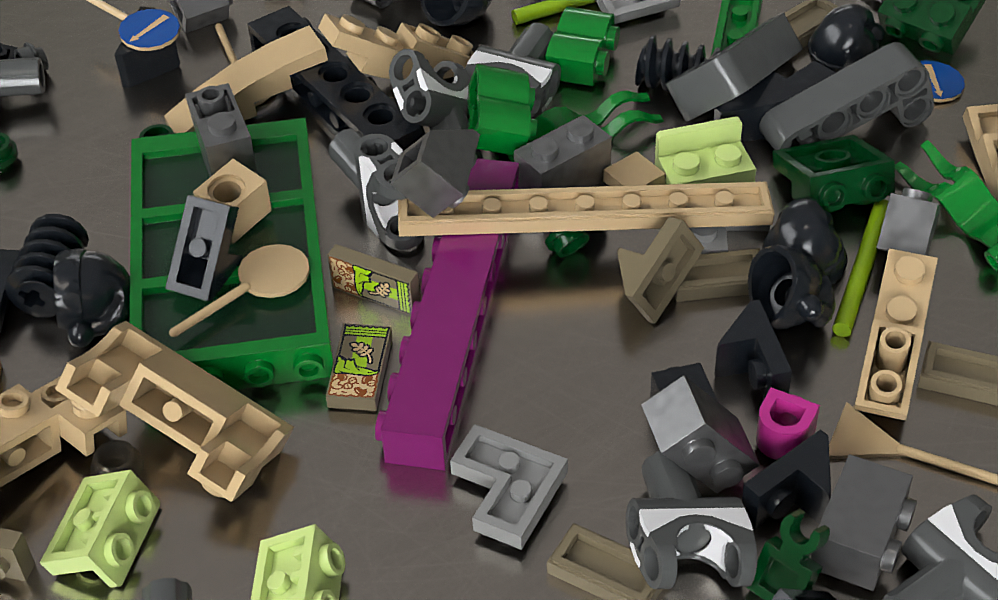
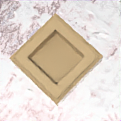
M637 151L603 169V181L609 186L665 185L666 173Z

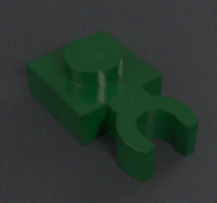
M801 509L790 513L783 519L780 526L781 539L775 536L767 540L758 557L754 581L751 586L746 588L763 600H772L780 588L812 590L823 566L809 557L812 552L827 543L830 528L822 525L812 532L810 539L805 537L800 530V523L805 515V512Z

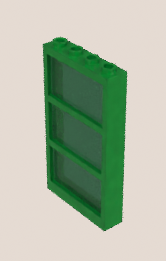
M306 118L246 125L251 136L257 173L267 181L272 211L234 244L230 242L229 247L230 252L243 255L242 259L250 252L267 245L282 244L299 249L308 258L310 273L306 282L298 290L281 297L265 298L246 292L177 337L169 335L171 328L240 285L238 276L240 264L212 301H205L165 289L187 195L194 196L193 191L209 179L210 176L204 163L195 131L132 139L129 323L235 390L330 377L334 359Z

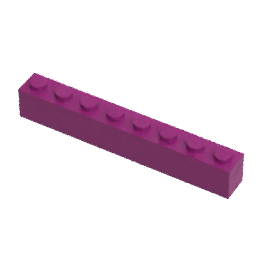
M477 158L468 178L467 185L469 190L520 189L519 163ZM510 233L436 235L434 237L432 245L433 265L432 268L426 267L422 276L421 292L423 297L421 301H415L412 306L410 319L412 332L410 336H403L399 351L401 367L399 373L392 372L390 375L387 391L389 405L387 411H379L376 420L375 438L377 441H382L385 463L446 470Z

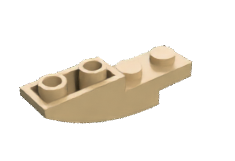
M325 13L318 27L333 47L347 51V56L361 73L390 79V63L393 57L403 49H412L422 53L432 68L442 61H453L462 65L465 69L469 59L474 54L472 51L473 45L466 39L457 35H452L450 39L443 37L437 30L422 23L414 27L401 22L395 33L382 26H378L376 30L365 27L364 23L350 15L343 14L341 18ZM411 58L403 66L402 74L404 79L412 71L413 62ZM452 69L444 74L443 79L454 77Z
M889 248L854 410L906 421L938 260L937 257Z

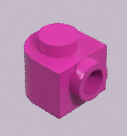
M771 387L759 409L756 444L759 450L769 458L778 460L815 434L820 405L805 400L800 396L791 395Z

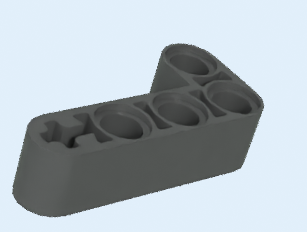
M783 12L755 27L710 59L678 75L665 85L685 121H689L743 94L800 52L803 47Z
M893 42L770 109L762 117L759 130L773 149L779 150L839 138L888 110L903 126H917L923 123L934 109L930 75L927 68L904 44Z

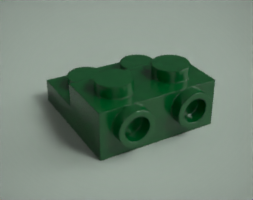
M884 0L877 13L880 25L887 34L895 38L907 37L915 40L931 52L938 53L943 51L954 55L986 0Z
M855 135L773 151V167L792 181V198L797 199L807 196L815 198L820 202L823 209L829 213L839 210L847 204L869 205L884 200L891 193L895 194V160Z

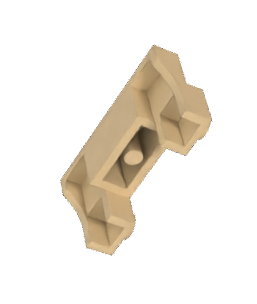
M127 321L114 326L89 351L67 362L55 390L71 399V403L83 412L94 414L97 417L119 405L196 454V457L187 474L199 481L210 494L225 498L230 502H233L251 487L261 468L282 452L294 429V426Z
M60 377L32 393L20 384L0 394V487L61 452L60 436L87 457L95 452L94 434L105 427L119 438L128 433L126 409L118 405L100 417L83 412L71 403V399L55 390Z

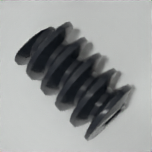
M651 35L646 46H643L638 59L635 85L639 86L645 79L647 87L655 89L661 82L663 90L669 92L665 85L668 81L710 59L706 57L705 45L700 44L695 54L691 55L687 41H684L678 52L673 50L672 38H667L662 49L657 47L656 35ZM716 47L711 57L719 53L721 48Z
M46 214L38 217L32 223L29 234L24 240L23 247L20 249L17 260L14 262L11 273L8 275L5 283L7 297L20 310L43 318L56 315L53 279L54 260L61 251L77 248L84 249L88 246L89 237L81 223L72 217L62 214Z

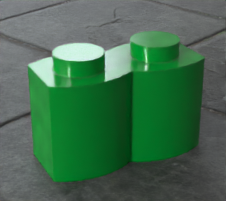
M566 7L564 9L557 31L552 35L545 55V61L560 65V81L594 86L599 75H606L610 59L609 51L617 49L620 37V27L614 26V14L574 7Z
M476 64L468 86L467 97L468 129H474L480 134L476 149L514 156L516 149L535 140L537 120L531 118V111L535 101V88L530 87L527 73Z

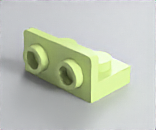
M738 116L662 130L656 134L655 166L666 173L665 185L755 182L756 167L741 142L742 122Z
M132 470L84 477L39 563L53 576L93 570L110 588L121 587L160 507L159 499Z
M316 524L261 540L251 600H339L342 574L346 566L342 549Z

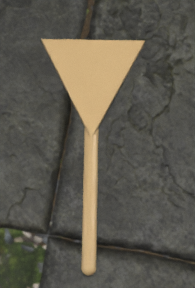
M846 402L829 444L830 459H847L849 454L859 458L906 456L998 485V474L900 444L858 410H854V407Z

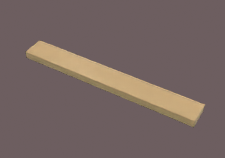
M767 182L469 190L464 200L455 208L447 207L434 218L408 198L398 200L399 237L661 229L668 217L683 220L689 228L773 225L775 213Z

